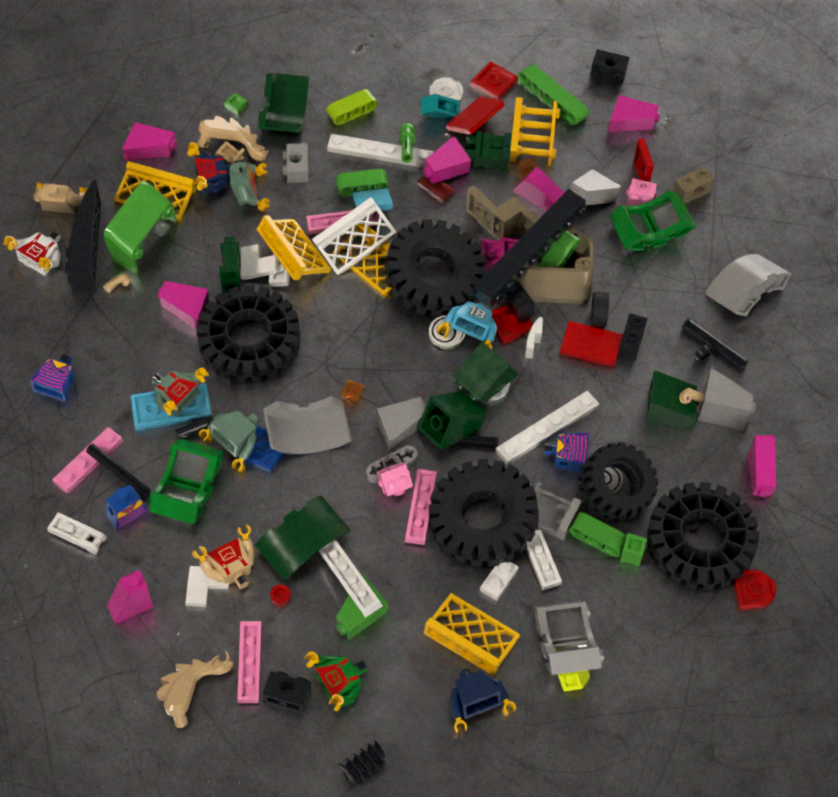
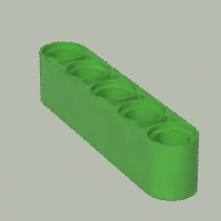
M531 64L518 73L519 81L553 109V103L557 101V108L560 109L559 115L570 124L576 125L589 115L588 109L584 104L536 65Z

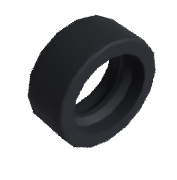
M593 292L591 326L606 327L609 312V293Z

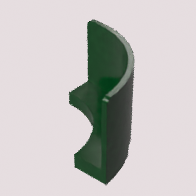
M266 73L264 97H267V100L262 102L259 111L258 129L288 132L301 131L307 105L308 76Z
M322 496L305 502V506L298 512L295 509L283 517L285 522L276 529L271 527L255 543V546L284 580L288 579L303 563L323 547L350 532V528Z

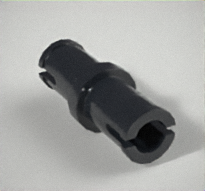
M212 415L198 421L193 420L191 424L175 429L178 439H185L194 434L197 436L200 430L208 429L207 426L213 420Z

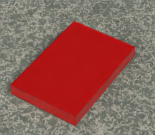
M479 96L446 124V128L448 131L472 135L500 111L505 104L503 100Z
M568 321L559 354L614 368L623 334Z

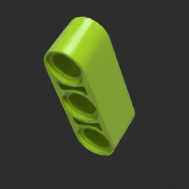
M363 89L331 103L326 108V112L335 125H341L373 111L378 106V102L368 89Z

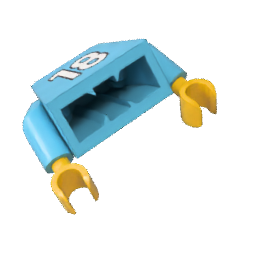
M467 301L464 305L451 308L444 320L445 323L438 326L437 334L444 330V338H446L449 334V326L451 325V328L481 341L485 340V344L492 350L491 343L494 341L497 325L494 319L491 318V310L485 308L481 303L475 304Z

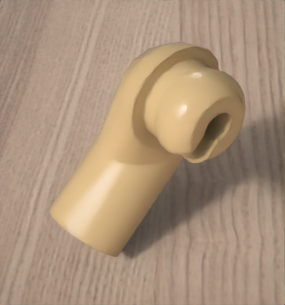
M125 273L114 276L103 288L110 293L120 283L123 286H127L131 282V278Z
M687 388L680 393L679 400L683 404L690 403L691 400L701 403L705 395Z

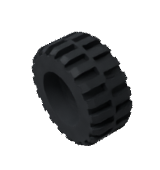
M614 442L608 443L606 446L603 445L583 463L578 476V480L581 481L578 484L579 491L583 492V495H581L582 500L587 501L589 510H595V515L598 517L605 516L607 521L614 519L616 522H623L625 519L628 521L644 511L654 501L653 498L658 491L655 488L658 486V478H655L657 472L655 468H652L650 458L647 459L642 450H635L636 446L630 444L627 447L626 443L619 442L617 445ZM613 467L625 473L631 483L632 491L630 497L618 496L608 488L604 478L605 468Z

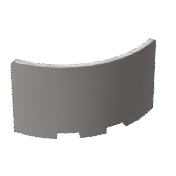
M749 254L736 259L726 266L708 287L706 295L735 314L746 317L752 307L761 299L760 295L762 293L783 290L792 274L761 255Z
M333 396L309 403V407L299 408V404L276 401L263 408L270 447L275 451L288 454H311L343 446L352 440L343 401Z

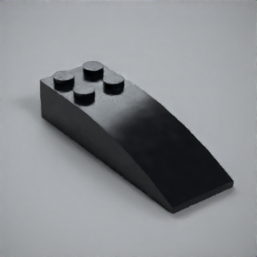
M96 180L91 182L84 194L73 222L69 247H66L68 262H65V273H68V284L72 285L73 291L96 290L102 203Z

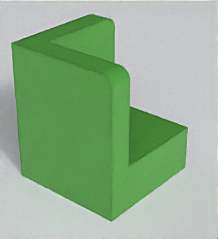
M628 533L620 561L640 566L647 539Z

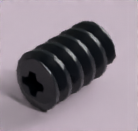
M372 739V745L369 743L365 744V750L362 748L358 749V755L355 753L351 754V760L345 758L344 765L338 763V767L349 782L351 781L357 785V776L364 780V771L371 775V766L378 770V761L383 765L386 764L385 754L378 742Z

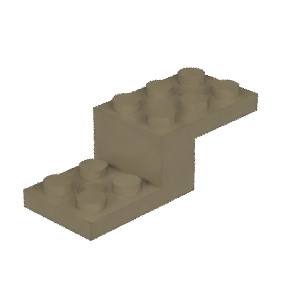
M475 186L468 188L466 211L498 241L501 237L511 238L517 233L523 236L539 220L534 212L527 209L524 203L517 200L514 196L497 207L493 201H490Z

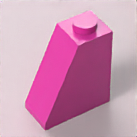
M619 95L610 119L608 131L622 132L653 129L654 123H658L661 113H658L659 105Z
M134 123L122 147L124 160L170 157L172 151L177 147V140L175 139V133L172 131Z
M452 137L426 159L423 173L432 184L469 173L471 159L457 139Z
M538 166L513 190L516 194L545 211L564 194Z
M165 281L163 287H160L158 291V298L163 308L197 329L201 312H205V306L209 302L208 289Z
M755 435L748 452L752 494L768 497L773 495L776 488L775 435Z
M140 570L120 578L107 604L115 624L153 608L147 584Z

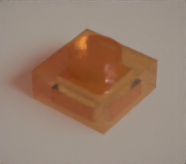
M534 157L518 162L517 175L519 178L527 176L536 168L537 161Z
M347 379L340 392V398L358 404L365 391V385Z

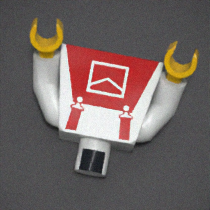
M52 232L48 237L41 233H35L33 236L24 239H15L11 236L5 237L3 245H8L7 248L10 251L15 249L19 261L44 276L47 275L51 268L59 266L61 253L57 242L61 238L56 232Z

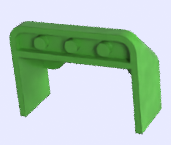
M142 181L104 231V239L112 261L136 274L139 271L136 260L140 259L143 255L141 242L160 218L163 220L169 219L173 222L177 220L173 204L156 188L145 181Z

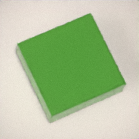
M237 93L232 94L224 102V107L237 115L248 105V100Z

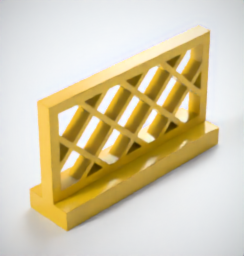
M128 161L125 175L113 200L114 203L124 205L127 199H120L122 194L129 191L131 195V190L137 188L142 181L151 182L158 191L163 187L170 188L171 192L163 196L165 198L174 196L176 202L172 204L173 207L179 205L180 211L176 218L177 221H181L192 193L195 194L197 189L194 179ZM129 177H133L138 180V182L133 185L128 186L127 184ZM181 191L187 193L186 197L180 200L175 195Z
M270 216L262 218L256 230L293 280H299L302 275L329 273L331 271V267L295 219L272 220Z
M359 223L356 225L357 229L354 232L364 233L365 224ZM368 226L367 234L376 235V232ZM350 236L342 243L349 244ZM366 237L365 242L368 244L364 246L371 247L375 242V238ZM388 241L376 249L375 255H367L362 259L363 267L352 266L349 268L384 297L394 288L387 287L383 290L379 287V281H385L386 277H379L378 270H384V265L378 266V259L386 258L390 246ZM339 246L337 255H340L339 253L342 250L348 249V247ZM351 247L350 257H357V256H353V249H359V248H352V247ZM337 258L345 265L346 259ZM365 259H376V266H366ZM376 270V277L368 278L366 271Z
M450 593L433 617L428 619L423 633L492 676L496 674L499 666L520 638L519 633L453 593ZM453 601L458 604L460 610L450 611L449 603ZM473 613L476 615L477 620L467 621L465 614ZM461 614L463 622L453 623L451 616ZM447 616L449 624L442 625L436 620L439 617ZM483 624H491L494 626L495 631L484 632ZM479 625L481 633L470 634L469 626ZM465 627L466 635L457 634L454 628ZM507 634L513 639L511 642L502 643L500 635ZM496 636L498 643L488 645L486 637ZM482 637L484 645L477 646L473 643L472 639ZM500 648L501 656L496 658L490 653L489 649Z

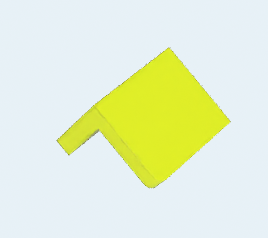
M588 670L558 674L563 690L571 691L583 689L590 678Z

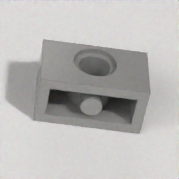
M308 143L287 144V151H283V160L287 162V165H283V175L287 176V183L309 182Z

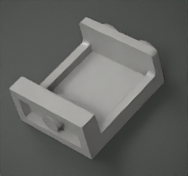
M537 482L534 488L539 510V523L536 529H541V531L564 541L569 531L568 529L580 509L581 500L574 497L573 501L570 502L541 489V483Z

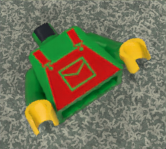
M313 651L308 652L304 659L310 660L306 666L311 668L313 665H316L315 675L330 699L328 703L333 704L334 710L338 711L340 707L353 704L361 688L359 676L368 671L364 661L361 660L352 665L347 656L317 655Z

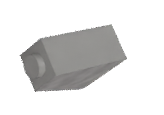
M592 169L573 181L570 190L585 199L586 205L615 202L622 186Z
M421 396L377 409V420L389 450L394 449L418 429V424L427 404L423 403Z

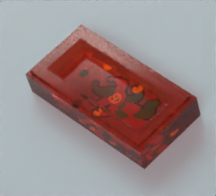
M425 175L417 180V185L441 204L445 203L455 194V190L442 180L432 184Z

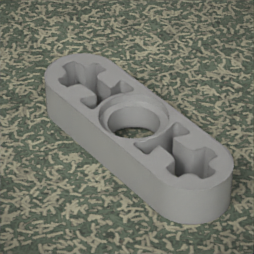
M405 446L370 464L366 469L368 481L378 483V477L372 474V471H380L381 466H383V469L388 468L386 464L389 461H395L398 464L403 459V463L406 464L407 468L415 464L418 457L416 448ZM408 453L409 455H412V458H409L408 456L405 457V454Z

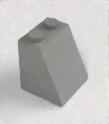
M710 369L703 394L705 396L701 404L698 421L744 431L746 424H750L752 414H754L756 403H752L754 395L716 370Z

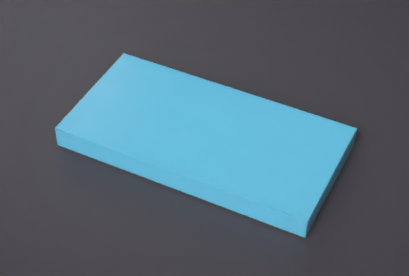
M207 383L199 384L200 393L177 417L172 413L168 416L167 413L158 410L155 401V391L130 395L135 431L189 423L193 420L198 421L212 415Z

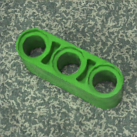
M384 169L339 174L336 177L338 193L342 197L353 196V192L389 189L387 173Z
M566 230L562 238L558 242L555 241L549 252L545 254L538 264V267L563 268L579 245L580 239Z
M583 512L577 514L568 529L574 537L613 557H620L627 537L623 532Z

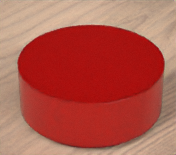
M279 584L271 589L270 598L273 604L284 606L290 601L291 592L286 585Z

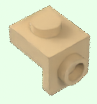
M225 141L214 155L223 156L225 164L229 165L241 162L244 158L242 154L245 149L242 148L238 151L229 142Z

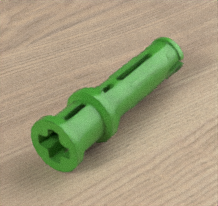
M404 123L400 127L401 158L404 163H410L413 159L412 144L415 141V127L411 123Z

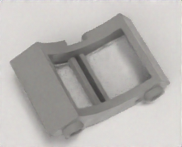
M580 600L534 607L537 631L544 641L540 643L543 657L549 660L546 666L551 675L601 668L604 656L593 638L588 619L590 617L589 605H586L585 601Z

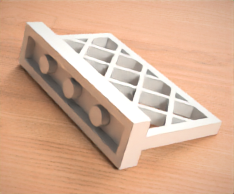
M370 197L312 240L339 276L397 235V232L373 198ZM377 211L380 215L379 222L369 221L370 215ZM359 223L365 224L364 233L354 232L355 226ZM368 225L378 226L376 235L367 234ZM381 226L389 227L391 230L386 236L379 235ZM342 235H350L349 244L340 243ZM354 235L363 236L361 245L352 244ZM366 237L375 238V242L371 247L364 246ZM328 245H336L334 254L326 253L324 248ZM339 246L348 247L346 256L337 255ZM351 247L360 249V254L357 257H350ZM336 258L346 259L345 265L340 269H337L335 266Z

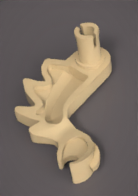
M215 116L214 120H202L200 122L198 130L201 135L197 143L199 147L204 148L205 146V148H208L211 138L239 141L247 147V151L253 159L258 162L265 161L269 150L265 151L263 146L256 143L257 135L250 134L249 125L242 128L233 118H230L229 122L219 116Z
M225 651V661H220L219 655L207 663L193 659L192 665L176 664L177 672L161 678L163 687L157 691L158 700L164 701L165 711L167 715L173 717L177 728H183L188 724L185 712L189 708L196 682L205 675H220L231 670L233 661H230L227 651Z

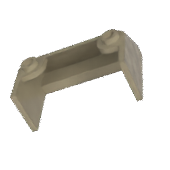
M593 242L589 244L587 257H581L576 260L575 269L538 267L537 263L534 267L531 266L523 279L518 280L534 302L586 304L591 298Z

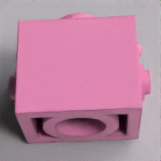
M633 178L626 192L628 196L626 205H641L656 199L657 184Z
M398 463L376 472L378 485L386 496H398L404 494L406 489L413 487L410 478L411 473L404 463Z

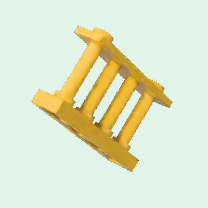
M516 97L509 162L516 163L517 156L523 154L548 157L547 166H551L552 159L556 158V149H553L555 121L559 119L560 109L557 108V101H554L553 110L525 107L526 105H522L523 98ZM521 115L551 116L552 122L527 121L521 118ZM526 127L551 130L550 136L523 134V132L519 131ZM531 141L550 144L549 150L524 148L518 145V142Z

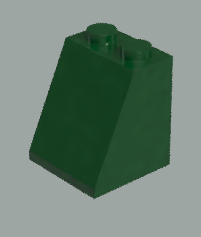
M481 342L452 377L457 380L454 384L462 391L466 388L470 392L468 396L476 403L479 400L485 404L519 374L485 343Z
M654 371L648 392L646 423L692 429L694 422L698 421L699 410H696V405H699V402L691 400L690 403L683 404L679 400V395L687 388L697 391V386L659 371Z
M463 391L432 395L428 399L417 428L437 447L444 450L481 429L487 412Z

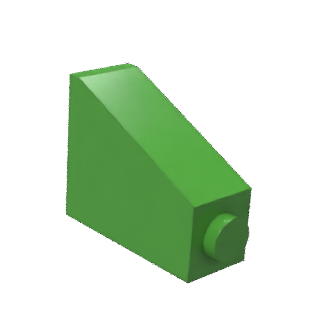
M361 574V576L377 596L382 607L365 618L350 595H348L336 616V628L342 636L346 635L349 640L388 612V602L364 574Z

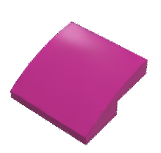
M501 237L499 241L481 239L480 255L484 254L486 273L519 239Z

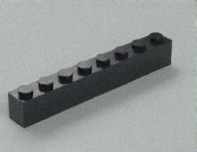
M568 189L474 285V296L490 308L495 304H499L507 291L510 292L516 282L525 277L528 269L531 266L534 267L540 257L549 252L555 241L558 242L562 238L563 233L573 227L578 217L581 218L585 214L586 200Z

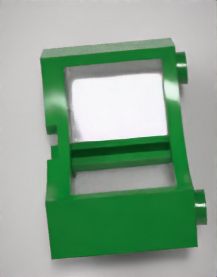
M670 190L663 193L660 197L641 205H620L609 215L625 249L633 251H643L644 247L649 246L654 249L667 245L666 241L675 237L678 240L696 228L680 194Z
M180 438L174 444H171L169 448L170 458L165 473L154 492H151L148 499V504H150L149 512L194 525L204 511L201 507L204 506L206 501H209L214 488L211 483L218 476L224 451Z

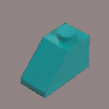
M438 94L421 97V115L431 118H455L459 114L458 100Z

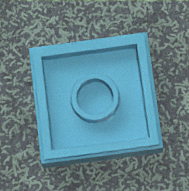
M388 188L353 192V200L356 207L372 197L381 211L393 209V202Z

